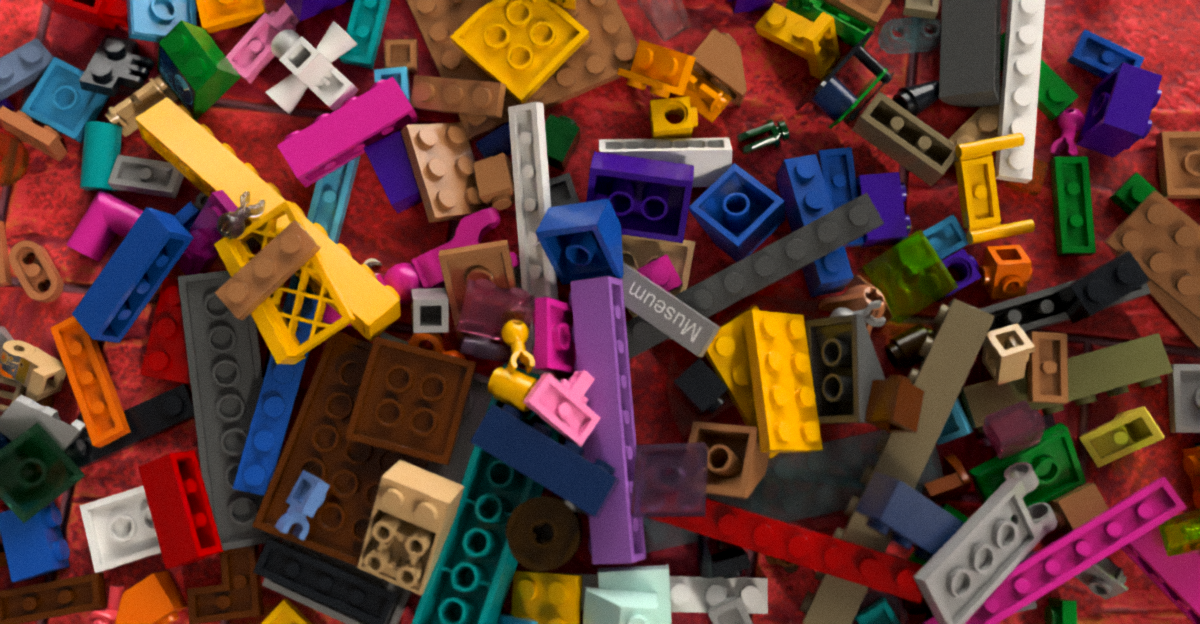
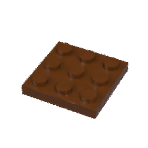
M375 336L345 439L449 466L478 364L466 359Z

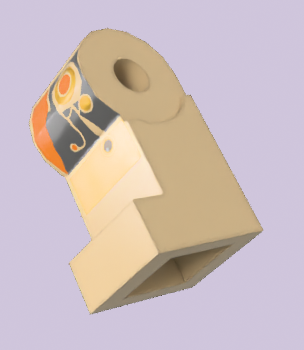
M10 340L3 344L0 354V375L13 379L26 387L25 395L35 401L61 391L66 375V370L61 361L24 341Z

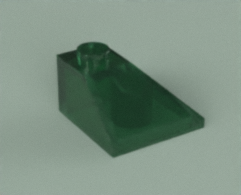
M38 422L0 450V498L23 523L27 522L86 476Z

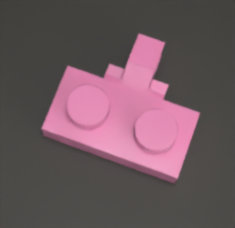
M586 370L575 371L568 381L562 379L560 382L550 373H543L523 401L524 404L565 439L579 447L583 445L601 419L586 405L588 398L584 394L595 380Z

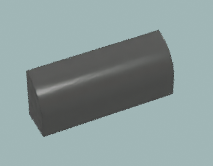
M942 0L939 98L944 103L964 108L1000 105L1002 0Z

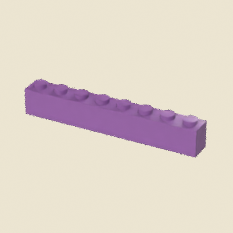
M611 276L571 281L569 305L573 310L574 325L571 329V336L576 348L574 372L586 370L595 378L584 396L588 398L586 405L601 418L582 445V448L585 450L584 459L593 464L597 458L616 468L613 476L620 480L599 518L585 512L590 524L588 549L592 555L593 565L634 563L646 559L623 280Z

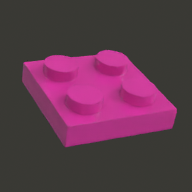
M549 297L535 298V310L532 316L535 326V345L533 348L535 369L572 376L576 360V348L571 336V329L574 325L573 310L568 303Z

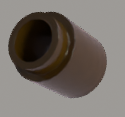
M918 324L891 338L890 343L884 346L885 353L897 370L903 367L908 369L923 360L924 357L918 355L921 346L927 336L933 338L935 333L930 327L925 328L923 325Z

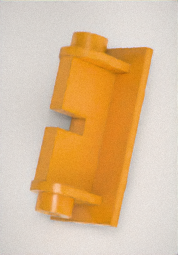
M693 69L684 95L671 93L675 97L689 96L691 107H696L697 113L711 123L716 120L732 99V97Z

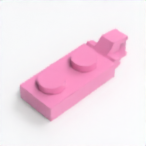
M286 2L277 13L275 11L268 15L264 13L226 58L238 74L251 84L275 57L271 50L274 37L286 29L296 31L295 26L299 22L298 18Z

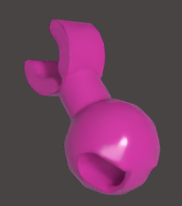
M1065 109L1060 113L1058 126L1062 132L1061 137L1051 146V153L1054 157H1059L1060 151L1067 144L1069 145L1068 153L1070 156L1077 157L1078 148L1074 143L1075 134L1085 124V115L1079 109Z

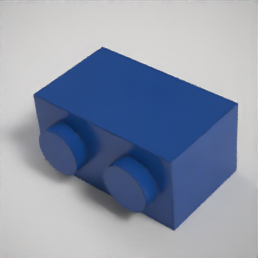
M35 501L0 513V533L12 582L32 580L70 567L68 561L70 549L67 542L63 539L60 528L62 516L54 501Z

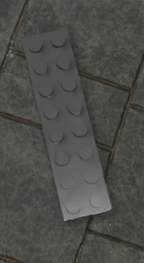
M228 270L178 276L201 474L223 550L264 544L269 538L277 541L283 540L281 537L252 527L264 496L232 489L263 384L264 374L258 327L253 317L249 314L244 320L237 319L215 294L231 278Z

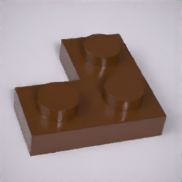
M259 545L223 550L220 552L222 584L187 589L189 624L231 620L264 614L261 576L253 573L260 557Z

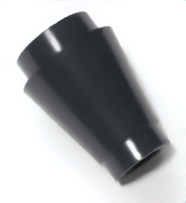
M933 80L900 88L892 100L914 116H918L940 99L939 81Z

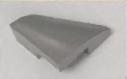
M22 394L13 401L0 417V432L49 470L60 461L67 448L79 437L86 426L78 419L71 425L60 420L57 410L49 406H42L35 400Z

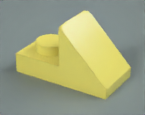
M1143 406L1116 414L1113 420L1082 434L1079 439L1099 468L1162 440L1165 436L1147 408Z

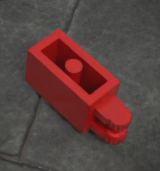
M42 0L57 14L114 31L116 25L128 27L126 0Z

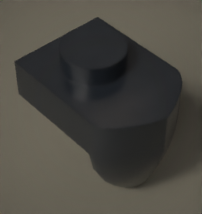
M699 535L697 564L701 577L716 578L723 576L724 579L740 576L743 574V569L751 567L748 555L742 547L711 555L705 536Z

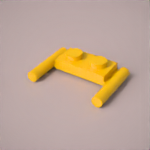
M1022 133L958 144L955 147V153L959 161H955L963 228H968L966 238L970 245L1031 233L1035 230V224L1032 219L1000 224L1001 217L992 152L1023 146L1025 139Z

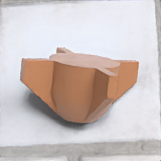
M856 274L853 275L854 278L848 284V290L844 294L825 298L818 304L819 310L829 312L839 307H846L852 311L866 309V306L871 301L880 300L882 302L881 307L871 310L869 315L875 318L885 317L886 322L893 318V313L881 291ZM865 323L870 336L873 326Z

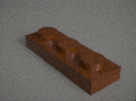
M94 573L0 591V624H20L107 607L104 573Z

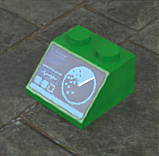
M181 20L159 42L158 72L195 120H198L241 78L207 31L201 27Z

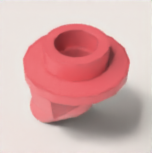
M110 586L107 609H97L91 612L88 617L90 624H115L125 586Z

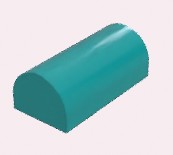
M85 122L80 176L81 189L88 191H99V189L117 191L110 187L108 180L116 158L120 155L122 127L106 122Z

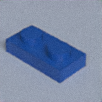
M1084 30L1079 35L1067 62L1104 79L1122 62L1140 68L1145 57L1088 30Z

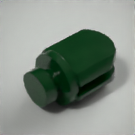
M772 119L766 121V125L737 135L739 143L767 134L769 136L742 147V154L747 155L771 146L775 149L779 148L780 138L782 141L790 138L785 121H779L777 126H775Z

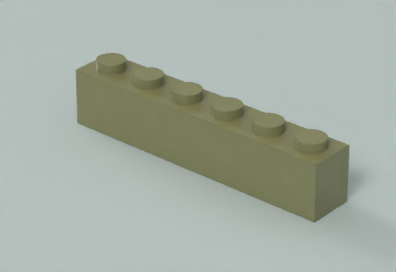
M1159 333L1068 358V402L1074 400L1075 405L1080 406L1097 401L1095 396L1097 393L1106 391L1108 397L1130 392L1127 385L1138 382L1140 388L1162 383L1160 376L1172 373L1173 370ZM1025 370L1024 378L997 385L995 380L991 379L963 387L958 395V399L971 427H977L979 434L998 429V421L1008 418L1011 425L1032 419L1030 412L1042 409L1043 415L1065 410L1063 404L1028 403L1027 370Z

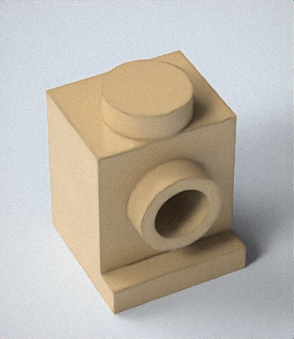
M1018 323L992 330L987 333L983 342L982 363L997 385L1024 378L1026 363L1029 361V353L1035 352V346Z

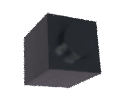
M700 358L672 384L700 415L706 409L712 414L726 401L722 394L728 387Z

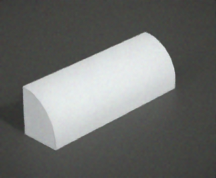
M729 137L599 139V152L694 165L692 187H710L732 166V146Z

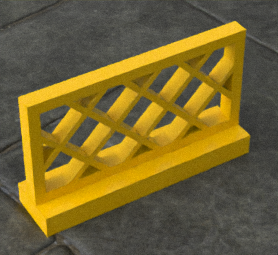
M284 201L233 238L224 237L214 244L231 277L255 256V254L251 253L246 241L256 234L264 235L262 250L277 236V234H274L276 223L283 215H287L290 223L295 220L306 230L291 202ZM319 252L299 268L302 272L297 290L284 287V282L250 313L277 364H297L306 358L305 353L356 320ZM310 272L319 274L323 281L319 296L306 293ZM283 291L296 294L292 314L284 313L280 307ZM304 297L318 300L314 320L300 317ZM326 302L335 304L342 316L332 324L322 322ZM299 321L312 324L309 339L300 344L296 337Z

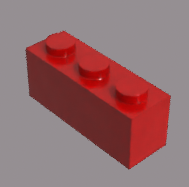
M195 450L169 453L139 466V473L166 570L192 564L222 552L223 548Z

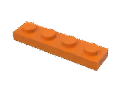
M74 316L51 327L52 335L92 445L101 448L130 433L131 430L97 340H93Z

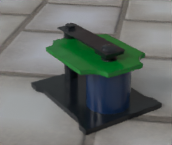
M871 30L844 54L795 107L797 111L811 100L833 121L828 126L831 129L840 123L870 90L881 81L882 84L864 104L847 117L844 121L847 124L857 117L858 112L885 83L888 84L892 80L894 73L890 74L887 68H884L862 47L873 34ZM853 55L875 75L857 95L851 92L835 76Z

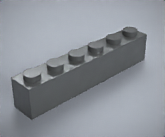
M1074 281L981 308L980 310L995 316L989 331L1018 323L1022 330L1028 333L1070 320L1054 296V293ZM1147 283L1104 309L1150 294ZM937 324L932 326L934 333L939 326Z

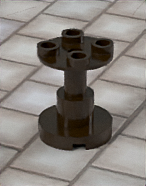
M549 496L531 498L518 505L510 515L506 526V538L513 557L522 566L534 571L553 570L568 562L578 551L583 536L582 522L577 513L573 512L563 500Z

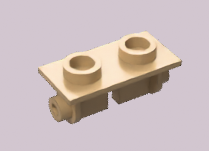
M161 75L154 79L151 77L149 83L115 107L111 106L108 108L109 111L105 116L112 124L122 127L124 137L139 129L135 120L137 116L166 97L174 103L179 100Z

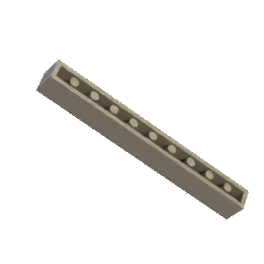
M957 299L950 301L948 306L944 304L940 306L933 323L939 326L933 338L930 336L925 338L918 355L924 357L919 369L917 370L912 367L907 376L911 380L910 384L924 390L917 432L886 433L882 431L874 447V451L879 452L874 465L867 463L859 480L860 483L864 484L859 497L852 495L844 512L845 515L849 516L844 529L837 527L833 537L878 551H886L892 534L888 532L887 535H883L866 526L868 519L857 513L855 509L874 471L899 479L915 489L995 318L994 315ZM816 571L814 578L819 580L814 593L807 591L799 608L800 611L804 612L802 617L803 623L852 624L869 587Z

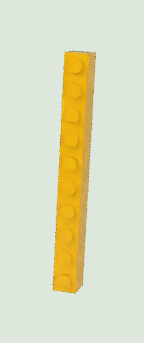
M166 97L135 118L142 139L208 198L212 192L223 190L244 214L238 223L243 229H246L286 201L273 183L263 181L250 163L246 162L244 164L240 161L234 150L227 143L221 144L215 139L214 134L205 124L199 125L193 120L191 113L185 106H177L171 99ZM291 202L307 232L321 247L318 252L356 319L350 324L370 342L373 341L375 336L380 335L401 316L400 296L391 286L381 284L367 265L358 264L343 244L334 243L319 223H311L305 217L302 209L296 203ZM286 214L277 220L274 234L278 235L290 224ZM256 234L253 236L262 245L264 235ZM298 269L294 273L299 279L301 277L302 270ZM310 272L307 286L319 296L323 281L319 274ZM326 302L338 314H340L335 304Z

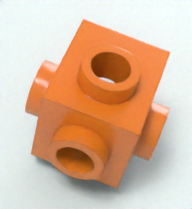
M1020 244L986 247L984 264L979 267V273L982 276L979 279V283L985 287L991 299L998 298L1004 300L1011 297L1026 295L1027 285L1032 281L1033 277L1032 262Z

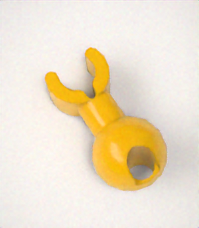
M508 321L503 326L501 335L503 341L511 347L512 352L507 369L510 374H513L517 367L516 361L519 358L520 362L526 366V372L530 373L535 366V360L526 351L524 344L529 338V329L522 321Z

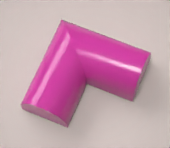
M99 189L66 245L100 262L115 235L118 234L125 238L143 210Z

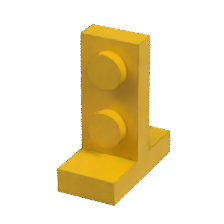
M774 3L755 25L757 34L807 59L810 74L820 80L840 58L834 17L822 12L813 22Z

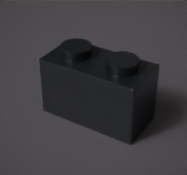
M1127 251L1055 292L1054 296L1072 323L1094 315L1150 280L1131 252Z

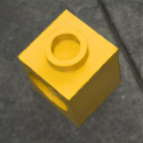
M689 96L650 100L649 117L652 139L691 138L693 127L698 126L697 108L691 107ZM675 114L681 117L682 121L678 124H672L666 120V117Z

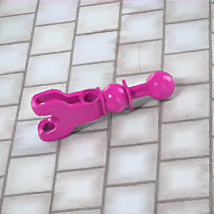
M489 207L462 218L451 241L412 259L413 264L404 262L395 264L388 269L384 277L381 274L376 275L378 281L384 286H391L400 296V304L403 305L411 303V289L444 287L445 282L438 257L439 251L480 244L483 236L496 228L500 223L498 210ZM510 252L514 269L520 266V258L516 253ZM326 303L322 320L324 323L332 324L342 316ZM349 324L338 332H348L353 330L354 327Z

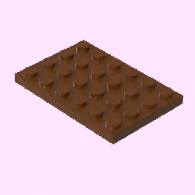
M337 332L328 339L252 527L358 566L382 475L399 460L427 470L430 461L345 439L372 344ZM303 470L316 475L330 485L323 504L316 510L313 518L306 517L309 522V531L305 540L298 539L292 534L297 523L290 527L287 534L275 528L280 517L287 512L290 506L286 500Z

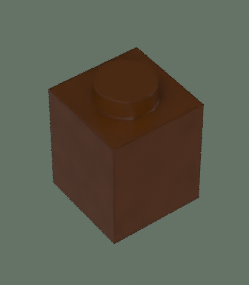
M890 375L888 379L873 380L864 421L888 433L917 432L924 390L910 384L911 380L900 375Z

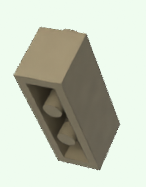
M880 91L852 128L855 133L931 187L944 175L957 157L955 153L956 145Z

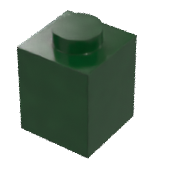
M550 114L545 123L548 165L564 172L581 139L580 127L577 126L574 120L561 115L558 118Z

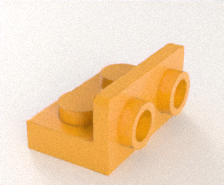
M640 40L631 70L619 68L617 74L628 78L627 85L645 90L646 85L652 86L650 90L652 94L669 98L671 92L683 96L696 57Z

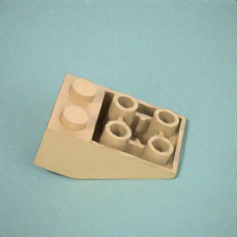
M399 460L382 475L357 568L422 596L456 517L465 486Z

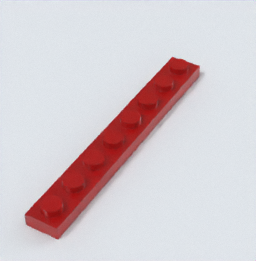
M652 480L648 483L642 503V515L644 517L921 603L923 594L914 576L923 568L924 564L694 493L682 491Z

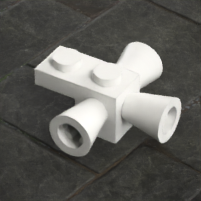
M334 21L317 48H314L302 36L299 37L298 33L294 30L286 29L279 32L272 41L271 50L274 56L280 58L279 60L292 74L265 93L289 115L292 114L307 88L311 89L333 111L339 109L343 102L353 97L359 89L331 63L358 44Z

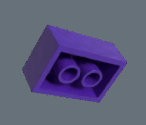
M594 151L590 166L586 202L609 199L621 224L622 235L683 243L693 186L694 165Z

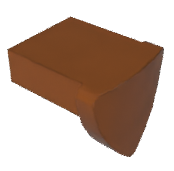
M954 454L943 457L948 476L925 483L921 494L935 504L965 495L971 486L969 476Z

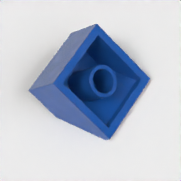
M735 163L689 206V211L714 244L736 262L750 256L785 221V201Z
M609 199L548 208L535 233L562 285L570 284L571 281L603 276L619 279L623 277L621 224Z

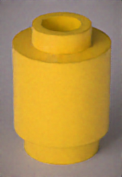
M498 367L490 377L488 392L493 394L494 399L526 413L530 408L523 401L538 379L518 370L510 374L507 368Z

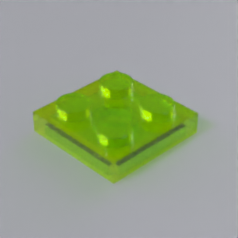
M922 230L910 235L863 266L874 286L883 294L898 323L958 288V285Z

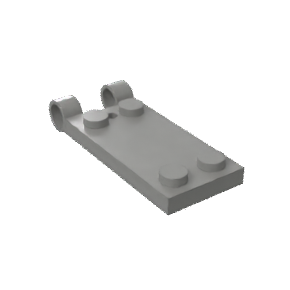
M1019 462L1009 466L1004 472L1006 481L914 576L938 624H965L1047 533L1056 528L1058 521L1049 504L1039 502L1026 507L1023 501V497L1033 491L1039 484L1031 464Z

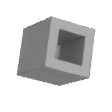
M411 289V323L413 333L448 332L449 299L446 289Z

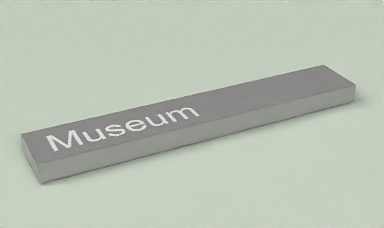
M623 262L624 274L620 279L623 280L625 307L697 357H703L721 327Z

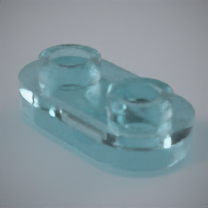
M918 17L889 20L879 32L878 43L885 52L890 54L931 51L941 42V21L937 18L933 20ZM924 28H930L933 34L926 33ZM892 31H899L902 37L894 36Z

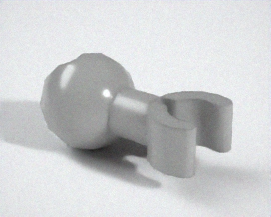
M880 300L871 301L866 306V309L852 311L846 307H839L833 310L829 316L830 318L862 314L864 322L873 327L883 326L886 322L885 317L875 318L869 315L871 310L881 307L882 302Z

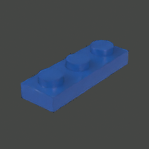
M852 147L819 150L817 159L832 208L835 210L858 197ZM864 236L844 247L862 246L865 243Z

